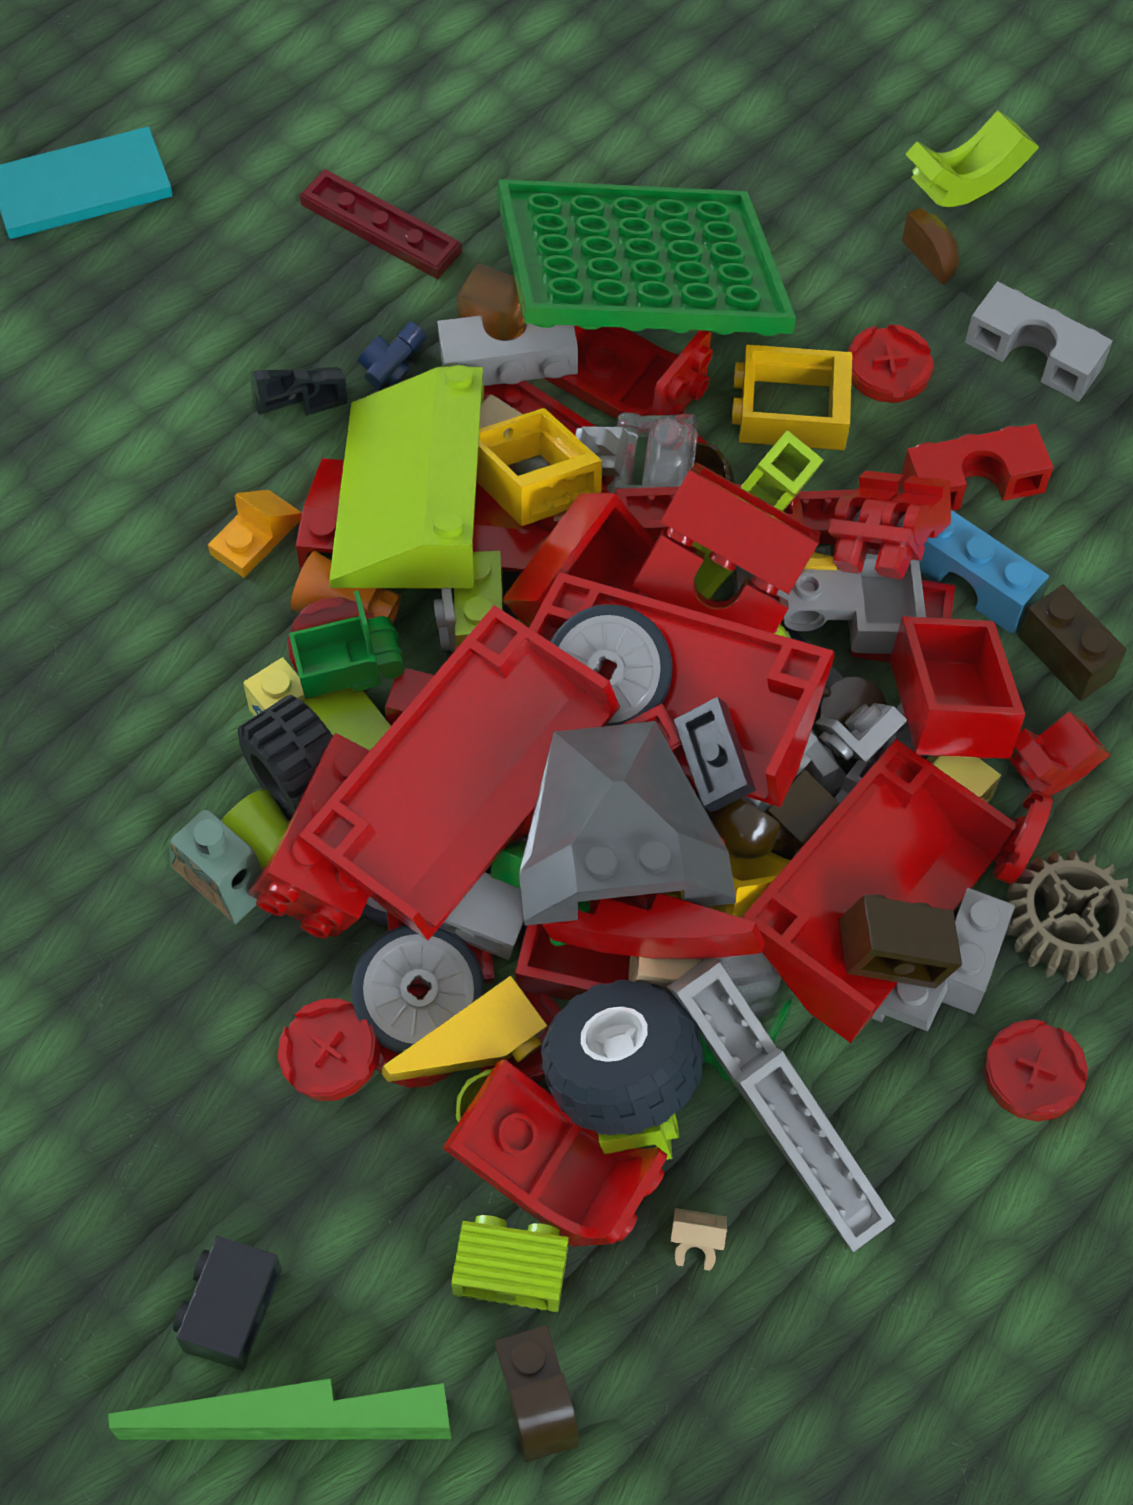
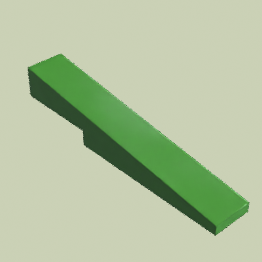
M324 1379L108 1414L109 1428L118 1440L451 1439L444 1383L336 1400L331 1379Z

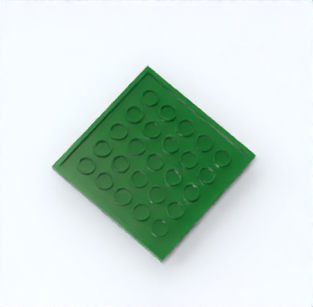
M498 179L497 198L524 324H533L542 328H550L555 325H575L589 330L600 327H623L630 331H642L645 328L668 329L676 333H685L690 330H705L722 335L732 334L733 332H755L762 336H775L778 333L793 334L796 316L748 191Z

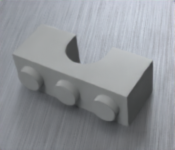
M997 281L973 313L965 343L1001 362L1017 347L1030 346L1039 349L1048 358L1041 383L1079 402L1103 369L1113 340L1101 335L1094 329L1064 316L1059 311L1025 296L1022 292Z
M481 315L437 321L442 367L456 365L483 367L484 386L502 383L515 384L525 380L548 377L560 378L565 375L578 374V345L574 325H555L550 328H542L533 324H526V330L520 337L514 340L501 341L490 337L486 333Z

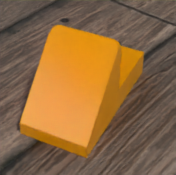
M270 490L237 493L234 497L238 515L208 544L211 556L243 578L301 521L302 512Z

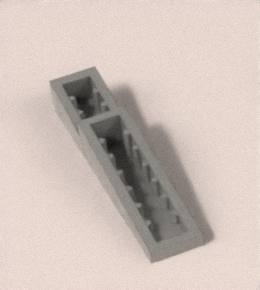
M704 959L678 980L666 986L670 993L690 1014L704 1042L847 1247L852 1252H855L895 1222L783 1051L776 1048L721 963L715 959Z

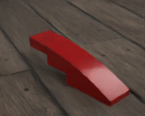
M661 893L657 894L650 911L607 898L600 900L594 915L578 910V920L542 924L551 940L603 953L651 959H713L762 953L765 945L756 922Z

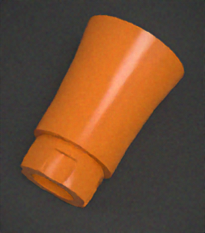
M313 551L309 555L293 590L290 604L291 611L301 613L306 606L322 598L344 597L356 601L354 591L358 590L362 605L373 614L374 618L385 616L391 619L392 624L394 623L401 601L399 594L383 588H330L329 579L332 561L317 551Z

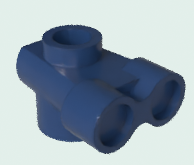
M408 322L392 344L379 335L358 358L357 362L367 370L365 379L377 390H380L386 382L390 386L397 384L409 371L410 367L405 362L411 360L427 339L425 332L415 323Z

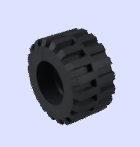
M287 695L238 728L239 744L247 764L262 789H268L281 811L289 821H291L316 767L333 736L318 715L307 704L293 695Z

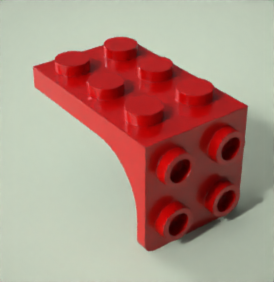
M575 326L574 330L578 345V374L565 375L560 378H543L659 442L669 429L675 430L684 418L686 407L693 399L698 401L708 388L710 377L707 376V368L713 355V350L710 349L711 332L699 330L679 355L669 352L623 327H600L589 330Z
M338 733L331 737L283 837L266 867L252 883L248 891L250 896L257 899L256 905L262 910L276 916H283L285 913L302 922L300 926L304 931L322 939H327L328 936L337 937L360 918L370 897L299 837L303 829L370 752V750Z
M506 1059L496 1063L442 1148L539 1222L559 1229V1236L569 1237L568 1243L573 1247L613 1244L626 1238L636 1224L637 1215L635 1211L644 1196L650 1195L660 1184L664 1176V1170L661 1167L667 1159V1153L659 1147L649 1149L635 1148L604 1154L599 1144V1135L596 1131L587 1128L583 1129L573 1123L565 1113L563 1114L553 1095Z

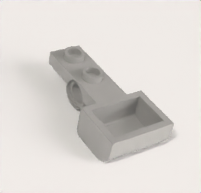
M873 554L866 555L862 572L858 574L842 572L840 570L804 569L789 595L781 590L777 593L788 600L789 610L783 618L784 624L787 628L794 631H811L823 626L827 620H848L850 644L853 652L891 654L902 616L926 617L919 561H910L902 580L879 575L874 569L878 555ZM736 567L733 575L734 595L740 589L746 577L752 579L754 576L741 567Z

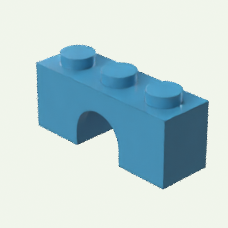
M952 510L951 524L937 537H928L923 545L925 550L922 561H919L920 572L934 582L939 583L948 572L956 573L967 580L977 594L978 601L975 610L991 621H994L1012 635L1022 625L1028 607L1042 598L1049 579L1048 574Z

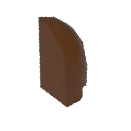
M923 208L908 212L902 242L944 285L954 277L958 268V243L950 229L933 212L928 214Z

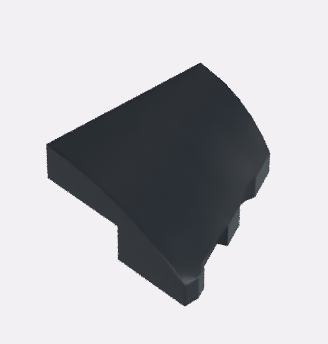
M339 367L258 370L251 373L252 398L258 415L299 402L306 416L348 404L345 377Z

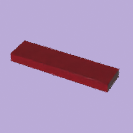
M326 169L300 194L301 205L437 280L462 252V242Z

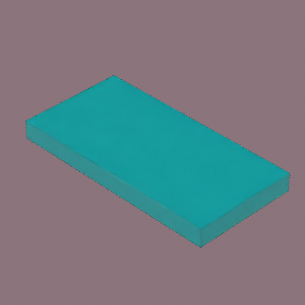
M149 126L0 164V212L9 239L173 197L170 182Z

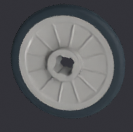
M621 605L593 606L570 617L557 630L550 641L597 673L601 671V667L604 664L603 661L606 659L617 664L612 679L609 681L620 704V709L606 726L622 725L663 704L672 680V657L662 632L642 613Z
M407 925L394 928L382 934L363 952L356 965L352 979V1001L359 1021L367 1019L369 1026L371 1024L378 1043L399 1054L485 994L483 973L475 955L461 939L442 928H438L429 941ZM413 980H420V983L429 987L430 990L423 1000H417V997L407 992Z

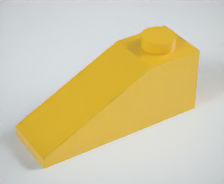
M509 976L385 1064L382 1075L387 1082L493 1066L498 1061L508 1060L512 1056L519 1063L542 1046L538 1037L544 1033L547 1024L514 979Z

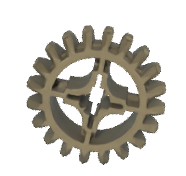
M1076 849L1068 854L1065 861L1056 850L1049 854L1046 862L1037 857L1031 862L1029 870L1024 869L1016 883L1010 885L1007 891L1008 903L1015 905L1006 931V936L1019 937L1014 945L1015 953L1025 951L1031 953L1028 959L1029 967L1037 965L1040 961L1047 965L1045 969L1047 978L1053 976L1056 970L1060 969L1063 970L1067 983L1074 980L1077 971L1088 982L1095 977L1097 970L1105 975L1111 972L1115 962H1123L1129 954L1128 948L1133 946V895L1125 893L1129 885L1128 878L1114 880L1112 878L1115 871L1114 864L1106 866L1102 870L1096 866V854L1090 856L1086 862L1079 860ZM1039 894L1046 901L1044 907L1048 912L1046 919L1041 923L1034 908V898ZM1100 909L1103 910L1108 922V935L1105 938L1097 930L1100 925L1095 915Z

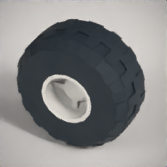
M615 980L614 983L605 985L601 983L590 987L589 991L581 995L577 994L554 1017L548 1026V1031L541 1048L544 1074L549 1089L563 1114L565 1113L573 1123L583 1129L587 1128L599 1134L607 1135L641 1133L644 1129L652 1126L657 1127L668 1121L670 1116L675 1112H679L691 1099V1095L700 1083L702 1062H704L700 1037L690 1014L670 992L664 990L659 985L643 981L639 983L630 980Z

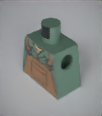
M202 810L169 841L170 865L236 925L256 906L257 899L250 896L248 891L263 870L256 853L248 844L209 810ZM233 879H243V881L237 886H231Z

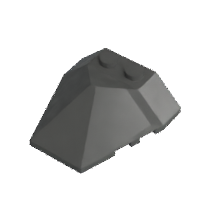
M655 721L554 731L519 872L525 926L578 920V901L680 891L682 900L704 907L736 903L728 850Z

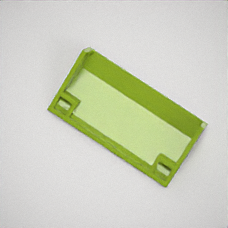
M464 365L437 367L351 403L329 579L330 588H474L473 528L481 404L484 402L483 367H467Z

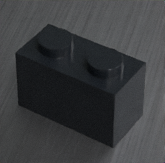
M216 1235L211 1251L204 1249L197 1261L193 1279L198 1284L191 1301L184 1300L181 1303L175 1317L173 1331L178 1333L176 1339L183 1352L241 1371L245 1370L282 1272V1267L276 1254Z

